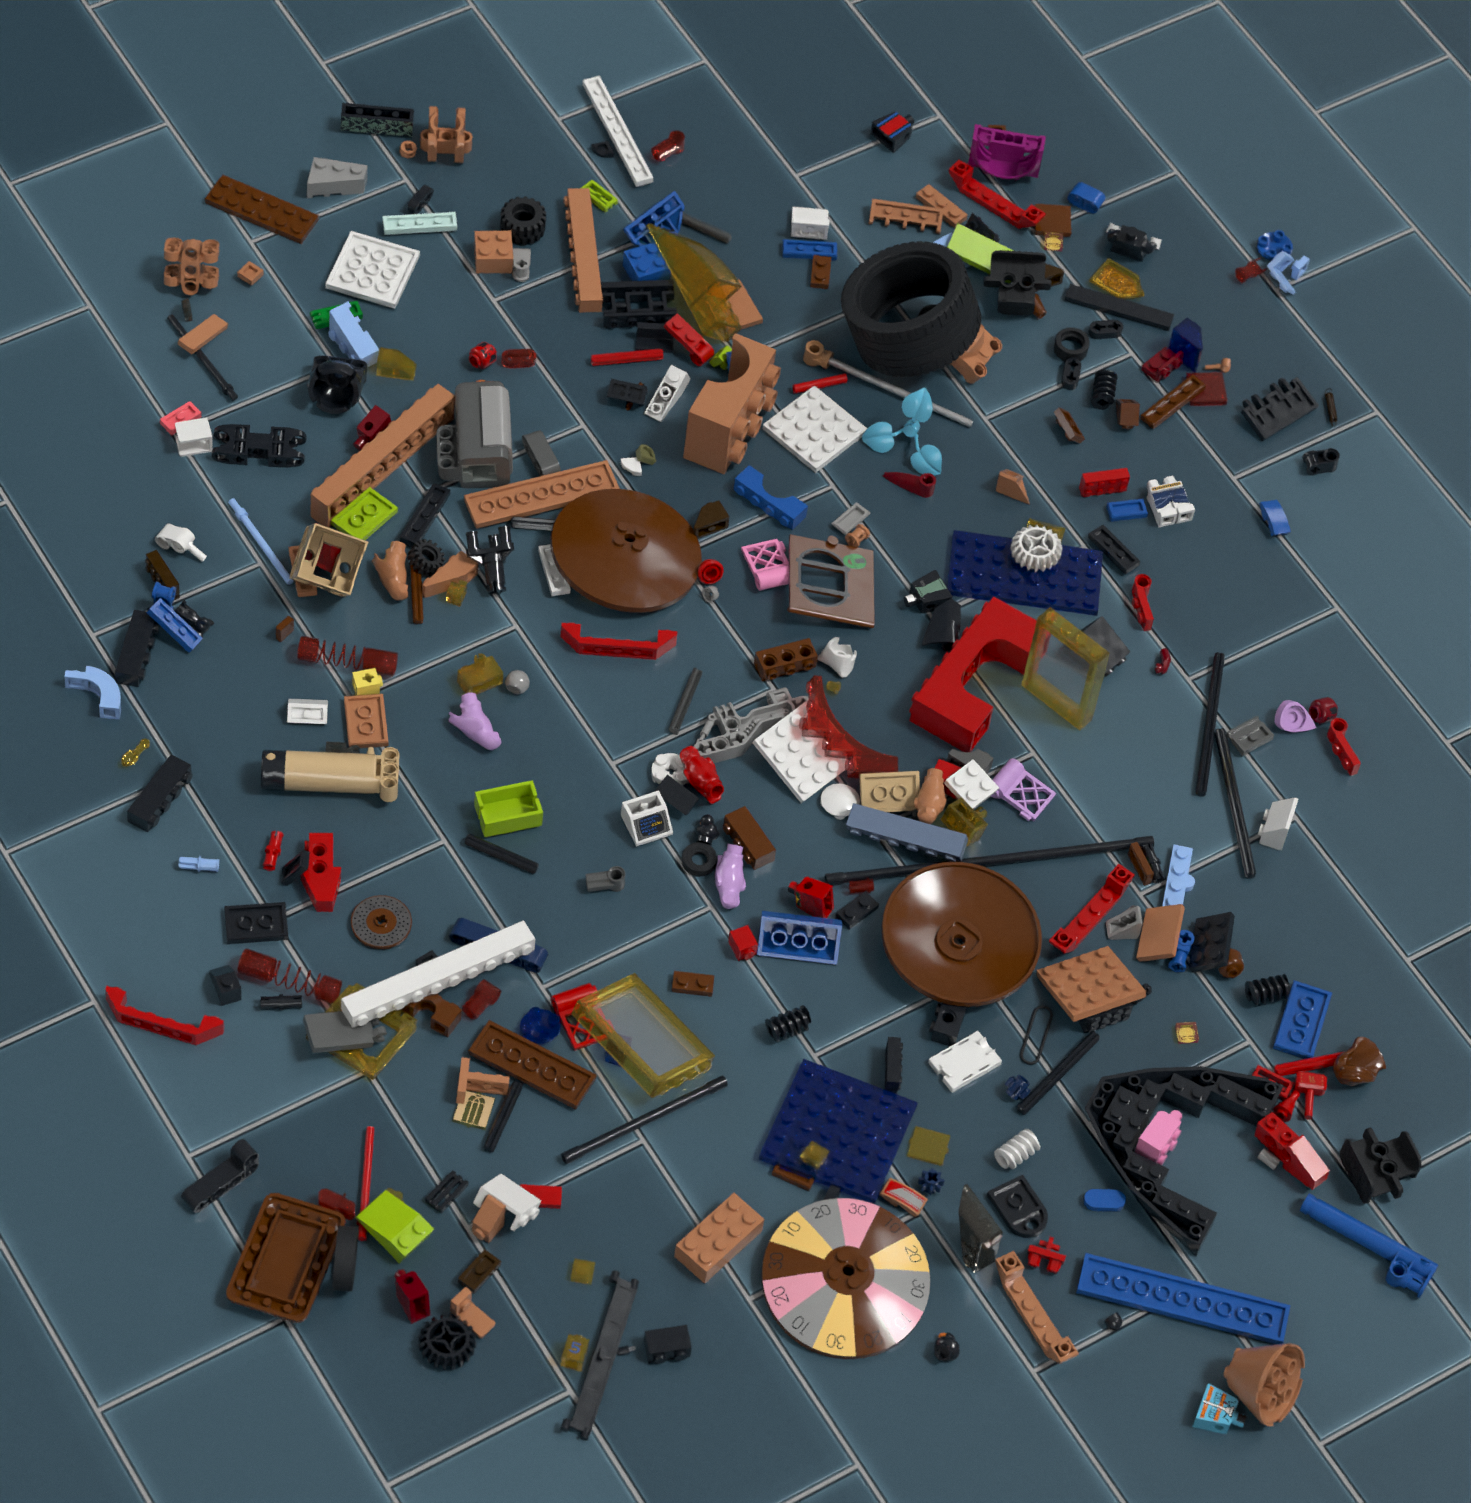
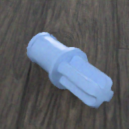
M201 856L199 858L180 857L179 868L198 870V872L200 870L218 872L219 859L201 858Z

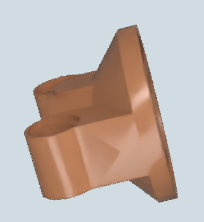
M982 324L970 348L964 351L965 353L959 356L957 360H953L949 364L963 375L966 382L971 384L986 375L987 369L985 364L993 355L1002 350L1001 341L987 332Z

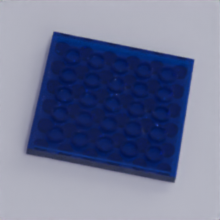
M803 1059L762 1148L759 1160L774 1166L778 1165L781 1169L807 1179L812 1178L815 1182L828 1187L831 1184L841 1188V1192L875 1205L917 1109L918 1102Z

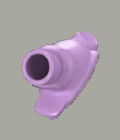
M476 693L462 695V703L460 704L462 714L457 716L449 712V722L461 730L469 739L487 750L497 749L501 745V738L498 732L493 731L490 720L482 711L481 702L477 700Z
M732 844L727 845L723 856L718 855L715 869V885L719 891L722 906L726 909L739 906V893L744 891L746 887L743 875V847Z

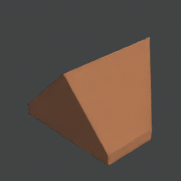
M1008 469L1001 471L996 492L1030 505L1023 482L1024 476Z

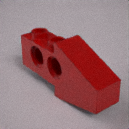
M309 833V841H305V850L310 852L309 868L301 875V881L316 912H333L341 883V867H333V833Z
M1273 1112L1257 1123L1255 1137L1283 1162L1282 1168L1311 1190H1314L1327 1180L1329 1169L1303 1134L1299 1137Z

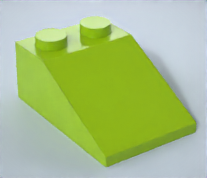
M387 1190L356 1217L399 1264L423 1243L434 1230L418 1212Z

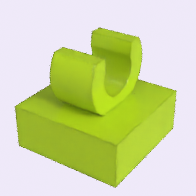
M728 345L721 348L709 363L713 367L720 364L723 370L728 369L726 352L732 351V349Z

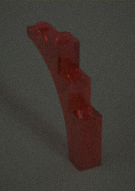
M814 675L806 684V693H808L809 700L806 704L807 712L799 721L802 736L824 738L822 749L825 752V757L846 759L845 770L847 771L848 778L860 779V774L898 772L897 756L886 755L872 750L855 740L844 730L834 717L827 703L823 690L822 676Z

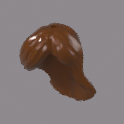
M1362 1036L1357 1037L1353 1045L1335 1059L1333 1071L1341 1084L1356 1086L1362 1083L1374 1082L1378 1071L1386 1069L1384 1057L1376 1044Z

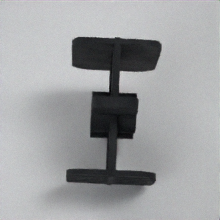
M995 250L992 252L990 276L984 277L983 286L999 288L997 308L999 313L1028 316L1034 313L1035 290L1051 289V280L1045 279L1046 255L1044 253ZM1010 280L1013 284L1006 285L1004 281ZM1028 281L1031 285L1024 286L1022 282Z
M1370 1127L1365 1129L1363 1139L1354 1142L1346 1139L1340 1151L1342 1165L1345 1167L1356 1192L1364 1204L1369 1203L1371 1198L1391 1192L1395 1199L1400 1198L1403 1193V1187L1399 1179L1406 1176L1416 1178L1422 1166L1421 1156L1412 1138L1406 1131H1402L1398 1138L1381 1142Z

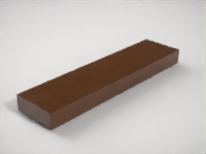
M1191 375L1141 414L1140 419L1154 430L1205 390L1206 384L1195 375Z

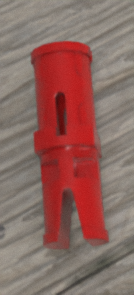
M276 831L271 832L269 845L265 848L266 856L263 868L267 871L275 870L277 857L281 854L280 846L284 834L280 831H277L276 836Z

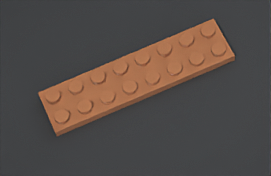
M605 460L464 495V501L477 529L510 521L513 516L526 517L562 508L577 497L592 491L620 488L608 461Z

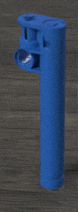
M1310 1193L1301 1206L1300 1212L1308 1214L1309 1217L1392 1262L1385 1277L1390 1286L1408 1288L1417 1293L1418 1298L1422 1296L1439 1264L1327 1202L1317 1199L1316 1196Z

